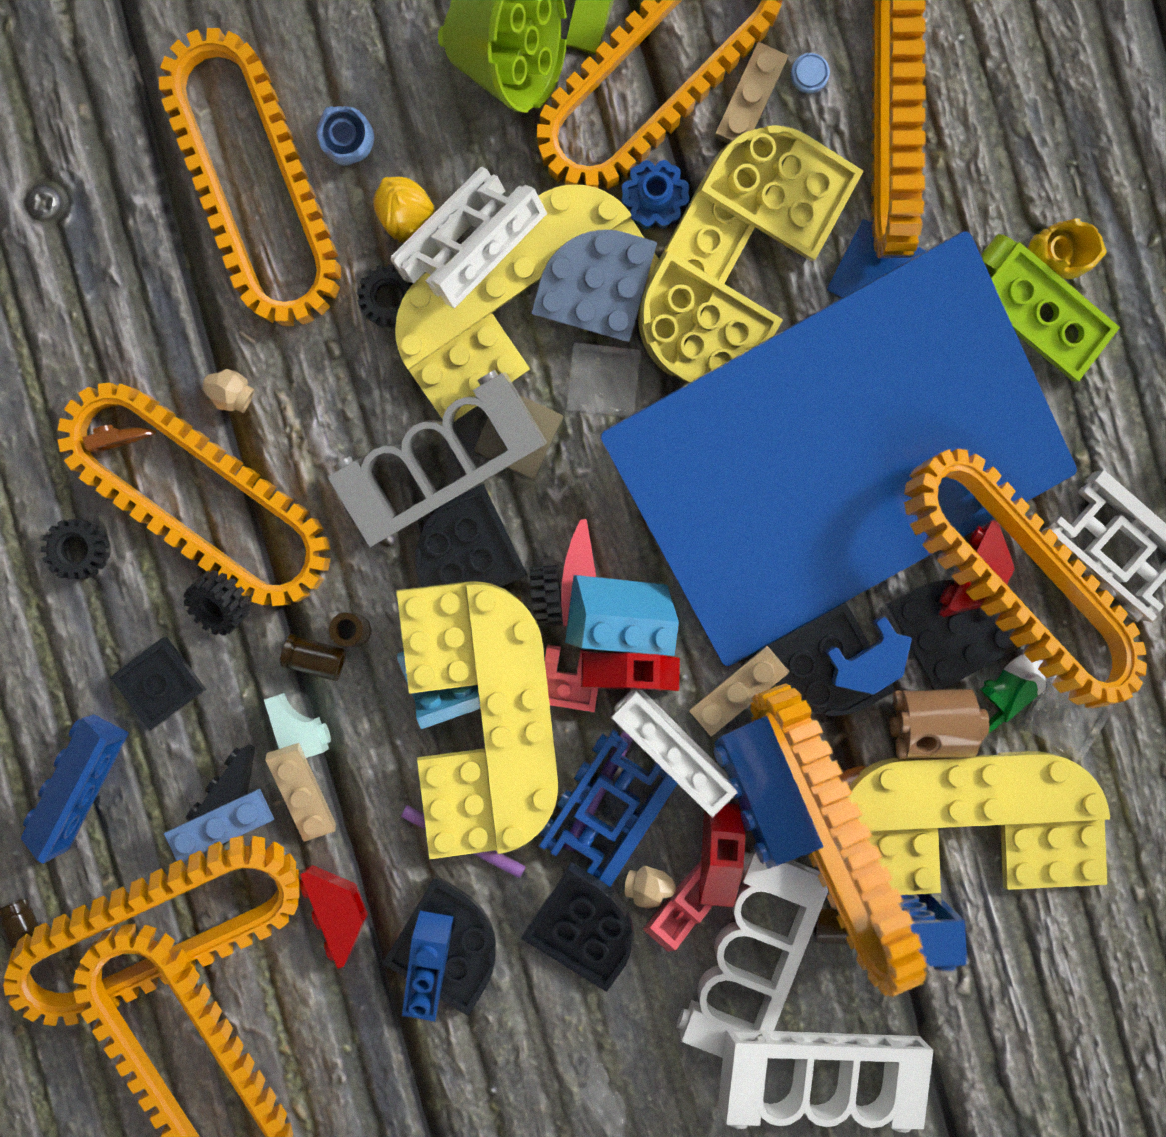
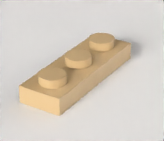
M757 43L715 133V138L729 144L743 133L756 128L789 55L763 43Z
M766 646L689 711L707 733L713 736L753 702L752 697L755 694L770 689L785 677L789 670L770 648Z
M296 743L267 753L266 762L303 841L305 842L335 832L336 823L300 744Z

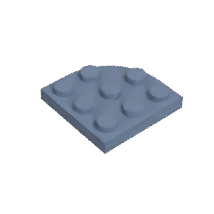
M617 230L590 231L571 239L562 245L547 262L538 284L530 314L629 342L657 242Z

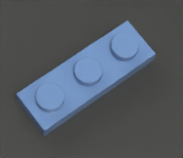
M259 788L168 830L164 835L176 861L182 859L185 862L189 859V855L200 850L204 853L208 851V846L219 841L222 844L230 841V838L239 837L271 822L274 817Z

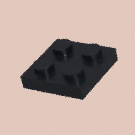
M167 636L162 637L110 677L149 731L157 728L207 690Z

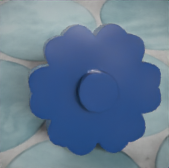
M645 160L630 170V180L622 184V204L628 210H631V218L635 224L640 225L644 229H650L654 224L661 229H667L671 224L677 223L680 220V209L686 208L689 203V184L687 181L680 179L681 171L679 167L671 165L667 160L659 161L656 166L651 161Z

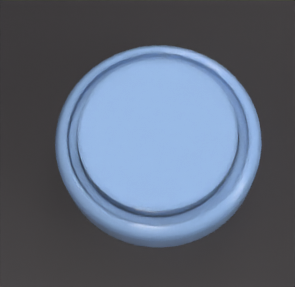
M806 53L799 56L794 61L790 72L791 81L795 88L808 94L820 91L826 85L830 75L827 61L815 53Z

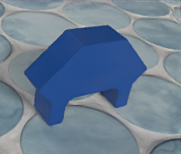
M886 617L875 619L873 625L879 633V640L850 659H845L840 650L833 646L825 651L826 656L835 668L832 684L846 689L876 694L903 677L912 638L896 634Z

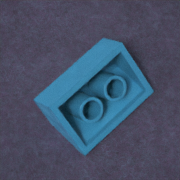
M573 575L565 643L584 649L675 656L679 621L668 585Z

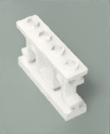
M480 167L391 256L390 260L403 280L415 283L425 272L431 274L425 281L434 295L441 296L445 304L455 308L547 214L535 189L527 185L523 187L518 186L508 197L503 196L502 194L505 192V189L498 176L494 174L491 176L486 168ZM471 225L477 228L462 244L455 242Z
M1105 470L1092 472L1084 482L1086 485L1077 492L1090 504L1071 525L1062 517H1055L1050 522L1052 524L1042 531L1050 528L1058 536L1053 546L1057 547L1065 544L1072 552L1069 559L1071 561L1079 559L1086 567L1082 576L1086 577L1092 574L1100 582L1097 590L1099 592L1107 590L1113 598L1123 605V609L1128 613L1127 616L1136 622H1139V620L1153 622L1157 617L1155 613L1161 611L1164 607L1152 594L1166 579V560L1155 570L1146 562V559L1157 547L1166 553V523ZM1107 502L1121 515L1114 516L1104 526L1094 515ZM1085 527L1096 538L1083 552L1068 538H1075ZM1118 529L1141 547L1122 569L1100 551ZM1137 572L1147 582L1135 595H1132L1119 582H1127Z
M631 689L614 706L616 712L611 718L711 817L737 793V790L727 781L729 779L728 774L643 690Z

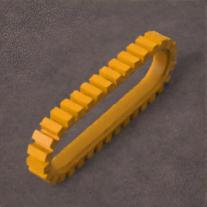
M644 0L640 4V15L634 10L625 19V30L618 26L610 35V46L604 41L596 49V61L599 65L589 56L581 64V76L584 80L574 71L566 80V89L570 95L559 87L551 95L554 108L546 104L544 105L540 113L541 124H537V142L539 155L543 165H548L549 174L557 182L566 175L565 185H580L583 180L586 181L587 186L598 189V180L602 179L607 190L619 184L617 170L628 178L630 170L636 166V160L632 155L640 163L650 155L651 145L646 140L657 148L665 140L666 130L671 134L679 126L681 115L686 118L694 110L695 102L697 101L700 104L709 95L710 86L715 89L723 81L725 71L730 74L738 65L740 56L744 59L753 50L754 43L761 42L767 36L769 27H773L779 15L782 0H761L749 18L611 158L602 164L594 166L576 164L568 159L559 147L558 136L561 126L567 117L682 1Z
M873 0L872 6H875L872 16V29H874L872 37V50H874L872 57V71H874L872 78V92H874L872 99V113H874L872 120V133H874V139L872 140V154H874L872 175H874V181L871 183V196H874V201L871 204V217H874L872 224L873 245L878 258H912L919 244L918 236H921L923 223L920 216L924 214L925 202L922 199V192L925 190V175H922V170L925 167V153H922V148L925 145V130H922V125L925 123V108H922V103L925 100V85H922V81L925 78V63H922V59L926 51V41H923V35L926 32V18H923L926 0Z
M207 28L205 40L198 29L186 34L190 43L189 47H186L179 39L170 47L177 57L176 60L164 56L160 68L167 76L158 77L159 90L166 96L161 101L165 111L172 117L169 121L173 131L179 136L177 142L180 150L187 156L184 158L187 168L195 176L192 178L195 189L202 195L199 199L203 209L210 215L207 217L209 225L218 235L214 238L218 248L225 254L222 258L226 269L234 274L230 276L233 287L242 294L240 298L248 308L271 323L275 320L281 326H294V315L296 320L302 325L312 322L314 318L310 308L313 307L323 315L331 306L322 297L326 295L336 299L340 287L335 281L330 279L341 278V266L336 260H330L339 255L335 245L329 239L331 237L329 229L322 220L324 216L320 206L314 200L316 199L315 193L307 181L309 178L305 167L299 161L301 160L300 154L292 142L294 141L293 136L285 123L284 113L277 103L279 100L270 84L272 82L269 74L255 51L247 42L244 43L240 36L230 31L225 36L220 28ZM221 57L230 59L240 66L312 250L317 269L315 281L309 291L297 300L287 302L273 300L266 296L260 287L192 112L186 91L187 80L194 67L205 59Z
M109 382L98 384V390L87 387L80 391L78 394L83 403L71 399L64 410L74 418L73 420L60 418L57 430L70 433V436L57 439L60 452L72 454L64 460L70 470L82 472L78 477L89 486L97 487L95 491L105 498L114 499L112 503L121 510L132 511L130 516L139 523H149L146 528L156 535L166 536L164 541L172 547L183 548L181 553L190 560H199L205 554L198 563V566L205 571H217L221 566L218 575L223 572L227 574V580L232 578L236 580L238 578L239 580L235 586L237 588L241 586L245 590L242 596H250L254 591L251 602L270 605L272 600V606L291 604V599L293 602H299L310 596L306 586L310 589H318L324 581V578L318 575L315 570H329L331 559L319 556V552L331 550L328 537L315 538L317 534L324 530L318 519L311 518L304 523L303 521L310 511L300 504L294 503L289 511H287L293 499L284 492L276 491L273 497L270 498L277 487L269 481L259 479L255 486H253L260 476L251 468L242 466L243 463L236 457L225 454V449L216 443L210 442V439L200 431L192 429L193 426L185 420L175 417L176 414L167 407L159 405L160 402L152 396L120 383L116 385ZM111 406H124L290 525L302 537L306 548L305 563L301 572L292 581L282 585H271L260 580L100 464L91 452L86 450L83 437L87 436V429L92 418L101 410Z
M949 449L917 466L909 475L912 480L906 482L904 494L912 499L904 502L906 515H917L918 520L910 524L915 535L926 532L928 535L922 544L930 554L938 550L942 551L937 559L940 565L945 570L953 566L957 567L951 575L959 585L971 582V585L966 590L967 594L974 601L983 597L986 598L980 608L988 616L1000 613L995 624L1003 632L1015 629L1009 639L1017 647L1029 644L1023 654L1032 663L1043 659L1038 670L1046 678L1057 675L1052 685L1060 693L1070 691L1068 700L1077 705L1085 703V708H1099L1124 702L1132 698L1131 693L1138 692L1143 684L1138 677L1146 675L1147 663L1137 659V657L1146 655L1144 642H1134L1133 640L1134 637L1140 634L1134 622L1126 625L1123 623L1128 613L1121 605L1109 607L1114 598L1107 590L1095 592L1100 582L1092 574L1081 577L1086 567L1079 559L1067 562L1072 552L1065 544L1057 547L1053 546L1058 536L1050 528L1042 532L1039 531L1044 521L1037 513L1025 516L1030 506L1022 497L1011 501V497L1016 492L1015 489L1008 482L998 486L996 483L1002 475L993 466L983 471L985 459L976 453L969 457L968 450L956 449L951 452ZM948 477L957 480L965 486L1100 632L1108 644L1112 657V669L1109 678L1105 682L1096 680L1076 661L947 521L941 512L938 502V486L942 478Z
M781 684L755 694L752 697L753 702H751L750 711L754 715L751 717V720L753 722L768 716L824 846L819 850L811 852L808 857L813 868L817 866L821 873L818 875L822 887H827L830 893L827 895L832 908H837L839 915L836 918L841 929L846 928L849 936L845 938L850 948H855L857 951L856 960L863 971L867 969L869 981L874 987L878 986L880 993L885 996L889 995V997L896 996L922 984L926 978V973L923 970L926 968L925 956L918 950L922 948L919 936L911 932L909 926L913 924V921L908 911L903 912L899 905L903 900L897 888L892 890L889 881L893 879L887 867L882 868L878 861L882 856L877 845L871 846L869 838L872 837L867 824L861 825L859 817L862 815L857 803L852 804L849 796L852 794L847 782L842 783L839 778L842 771L837 761L832 762L829 757L832 750L827 740L822 742L819 735L823 731L817 720L812 721L811 708L806 700H801V694L795 688L791 689L789 684Z
M243 836L230 838L229 850H226L219 841L208 846L207 859L201 850L189 855L188 868L180 859L169 865L168 876L162 868L150 873L149 885L142 877L131 882L129 893L123 886L112 891L110 903L103 895L92 901L90 911L85 904L73 909L71 920L65 913L54 918L52 928L45 922L34 928L32 937L26 933L17 941L16 948H13L11 951L3 984L5 996L10 995L8 1003L15 1011L24 1008L23 1017L33 1022L41 1014H44L43 1025L56 1026L58 1017H63L66 1026L79 1024L80 1013L88 1002L76 1004L74 991L55 993L43 989L33 980L30 974V969L33 965L54 953L223 874L241 868L257 869L267 873L276 882L278 888L273 897L252 910L172 946L169 953L172 954L183 948L189 958L183 969L185 971L192 966L196 968V959L202 967L213 963L215 960V950L221 958L233 954L234 941L240 949L252 945L253 932L259 940H263L272 935V925L280 930L289 922V914L294 915L296 912L298 898H300L299 869H296V861L291 853L284 855V847L275 841L265 849V838L252 836L250 846H245ZM144 959L102 979L104 988L116 1008L119 1007L121 996L126 1003L138 998L140 987L145 994L157 989L158 978L161 979L164 985L167 984L158 968L149 959Z
M126 924L122 925L118 932L112 928L103 933L98 941H94L80 960L81 964L75 971L73 983L79 984L74 990L76 1004L88 1002L80 1013L87 1024L99 1018V1021L92 1030L98 1041L111 1036L104 1047L108 1057L112 1059L122 1053L115 1067L121 1077L132 1072L127 1086L133 1094L144 1089L138 1103L144 1112L154 1107L149 1120L155 1129L166 1124L161 1137L200 1136L102 983V968L104 964L112 957L124 953L143 956L158 968L264 1136L293 1137L291 1122L285 1123L287 1112L280 1103L273 1107L276 1100L275 1093L271 1087L262 1090L266 1079L261 1071L257 1070L251 1074L255 1062L249 1052L240 1057L244 1046L238 1035L229 1039L233 1027L228 1019L225 1018L217 1023L222 1010L216 1000L206 1005L211 993L205 983L194 989L200 977L195 967L192 966L183 971L189 959L183 948L172 954L169 953L175 942L172 937L165 932L158 941H155L154 937L157 928L149 925H144L137 936L136 925Z

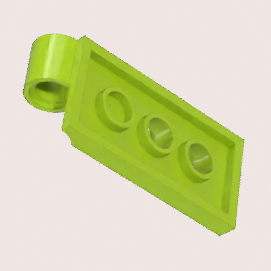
M997 234L983 251L981 257L1016 335L1071 381H1080L1120 327L1022 243L1015 242L1005 235ZM1044 303L1049 304L1053 309V317L1049 322H1045L1040 316V308ZM1070 324L1074 325L1078 330V338L1074 343H1070L1065 337V330Z

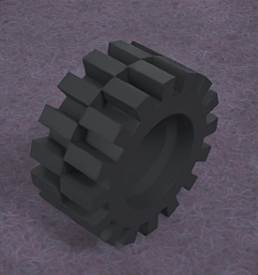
M388 264V267L379 265L376 266V270L372 271L370 269L366 272L368 276L365 279L362 277L360 280L361 287L357 289V295L359 296L357 301L363 314L372 323L383 328H395L400 304L390 310L381 308L376 300L377 292L382 286L392 284L400 289L403 299L414 283L403 280L394 265Z
M79 519L61 520L57 522L58 526H51L48 529L51 532L50 535H44L42 540L46 541L47 545L41 546V552H46L47 557L42 559L44 563L51 565L48 569L52 573H58V577L87 579L89 576L97 575L99 573L98 569H104L106 563L103 561L104 558H109L110 553L106 552V547H110L109 541H104V537L107 535L104 531L98 530L99 526L97 524ZM75 536L82 538L87 544L85 558L77 563L70 561L65 555L66 542Z
M557 565L530 567L533 615L538 627L563 625Z
M212 570L211 572H205L186 589L183 595L186 599L183 602L184 606L190 607L186 610L188 614H194L196 617L193 619L196 624L201 622L204 630L207 631L211 628L212 634L217 635L220 633L221 636H224L227 633L230 634L249 614L250 605L247 604L249 598L248 596H242L245 590L241 586L237 588L234 585L237 581L233 578L227 580V574L222 572L218 575L217 571Z

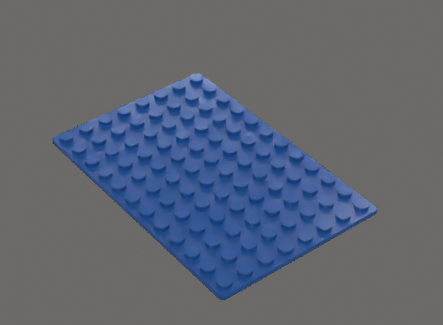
M966 231L954 235L607 428L600 435L607 452L717 655L725 666L738 662L931 555L922 545L928 537L926 532L915 535L910 526L912 522L918 520L917 515H906L904 502L912 499L904 494L906 482L912 480L909 475L924 461L949 449L951 452L956 449L968 450L969 457L976 453L985 459L983 471L993 466L1002 475L996 483L998 486L1008 482L1015 489L1016 492L1011 497V501L1022 497L1027 502L1074 476L1077 472L1075 462L973 237ZM948 477L942 478L938 486V502L941 512L962 537L974 531L978 526L982 527L995 519L960 482Z

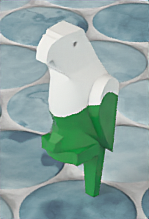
M1029 644L1025 645L1023 653L1025 652ZM1022 653L1005 666L998 679L984 681V686L979 690L998 708L996 714L989 720V733L1003 722L1007 723L1045 690L1046 677L1038 670L1043 659L1032 663Z

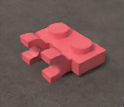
M548 644L545 654V668L549 704L551 706L595 712L598 688L581 687L582 653H594V651H580L577 674L557 671L561 646Z

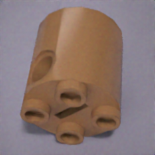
M899 690L893 692V706L896 711V717L890 718V733L892 737H898L896 740L898 759L975 757L978 754L979 746L989 733V717L986 709H979L973 690Z

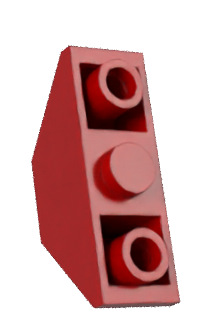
M991 520L983 527L978 526L974 530L968 544L972 545L976 553L1007 585L1015 567L999 523ZM955 581L953 585L949 584L940 597L939 602L943 606L939 615L947 617L981 607L986 598L983 597L974 601L966 592L971 582L959 585Z
M582 653L581 687L679 691V657L640 653Z
M726 803L713 817L704 810L699 891L700 905L734 907L744 870L745 830L738 804Z
M311 865L306 867L300 874L299 886L303 896L310 899L314 909L311 912L314 925L318 930L322 929L326 939L324 942L326 955L330 961L334 960L337 969L344 967L350 958L368 913L356 883Z

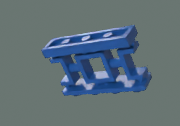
M614 729L610 731L608 736L603 733L600 735L592 748L596 755L590 764L585 761L582 763L574 776L578 783L572 792L567 789L564 791L556 804L560 811L554 820L550 818L545 827L539 832V835L542 836L539 844L540 848L543 850L547 848L553 855L557 856L563 845L567 843L592 859L586 871L609 887L678 784L657 762L648 772L622 756L629 745V740L618 735V732ZM613 745L616 749L610 761L624 770L616 782L600 773L595 782L591 784L589 782ZM657 775H660L661 778L639 812H635L640 803V798L627 790L633 779L637 777L651 786ZM601 787L628 803L614 827L609 826L586 811ZM575 802H578L580 805L575 811L574 817L587 825L580 838L565 828L558 839L554 838L553 836ZM621 831L625 832L603 867H599L604 853L591 845L598 833L614 842Z

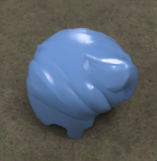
M330 106L325 108L316 128V138L321 150L335 164L348 166L363 160L368 156L374 144L375 134L373 128L359 110L347 106Z

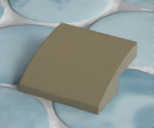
M520 395L547 443L506 468L534 481L564 416ZM488 417L474 453L492 460L508 449Z

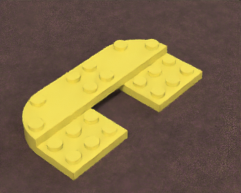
M773 125L747 131L727 144L709 166L645 285L638 309V327L642 342L652 360L670 376H676L684 382L690 383L775 336L783 319L725 285L724 283L755 227L809 261L816 260L864 171L803 132L785 126Z
M587 185L559 186L538 195L547 214L455 308L445 304L441 296L434 295L425 281L431 275L427 272L409 288L401 301L396 317L395 334L397 347L405 366L442 419L446 409L454 401L468 396L476 397L473 390L480 386L477 380L491 371L495 370L498 375L506 372L512 382L530 371L529 366L492 313L538 282L547 262L562 245L581 234L596 230H617L644 238L632 220V214L618 199L603 190ZM655 253L653 256L647 281L650 275L652 274L657 262L659 261ZM472 404L463 405L457 411L454 422L477 406Z
M461 582L397 590L409 694L478 685L485 749L417 757L429 860L497 850L498 854L515 850L531 841L545 827L553 813L558 795V776L544 650L539 627L528 608L517 597L493 584Z
M1040 751L998 753V755H979L967 758H889L873 763L860 771V775L849 786L852 793L849 799L852 804L857 803L862 814L859 817L861 825L867 824L872 835L869 838L871 846L877 845L882 856L878 861L882 868L887 867L893 879L889 881L892 890L897 888L900 895L941 893L938 828L1001 825L1003 887L1007 890L1107 885L1105 820H1110L1108 803L1100 785L1093 776L1083 767L1066 758Z

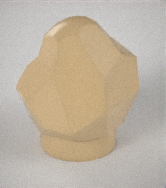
M229 369L209 374L203 380V390L219 410L234 411L236 409L244 413L255 393V389L248 386L246 378L238 372Z
M643 866L638 871L630 870L628 872L625 882V896L634 898L636 906L648 909L660 906L663 898L673 897L676 892L673 879L661 870Z

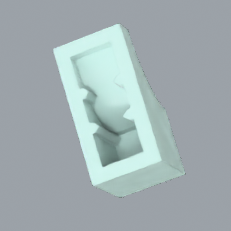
M284 693L264 700L279 749L299 743L306 758L323 753L329 749L327 744L331 742L329 729L325 723L321 724L319 717L311 719L299 714L289 704Z

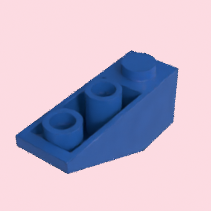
M425 911L419 912L411 941L402 1016L435 1022L450 944L453 916Z

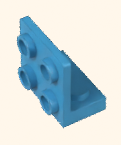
M403 651L397 654V660L407 681ZM478 685L412 693L415 700L416 719L421 729L480 709Z

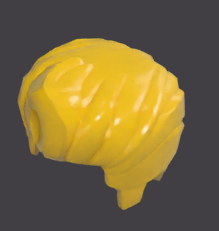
M384 177L373 197L374 210L383 228L393 239H397L401 243H405L435 212L433 203L421 186L405 177Z
M1078 218L1050 225L1048 229H1044L1040 234L1034 235L1027 248L1065 280L1078 278L1091 271L1107 253L1103 238L1098 233V229L1092 224L1080 221Z

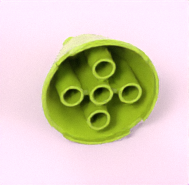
M451 0L444 25L438 31V43L441 47L445 48L449 61L457 69L508 108L517 112L528 113V110L540 108L549 99L559 80L567 39H561V18H567L564 0Z

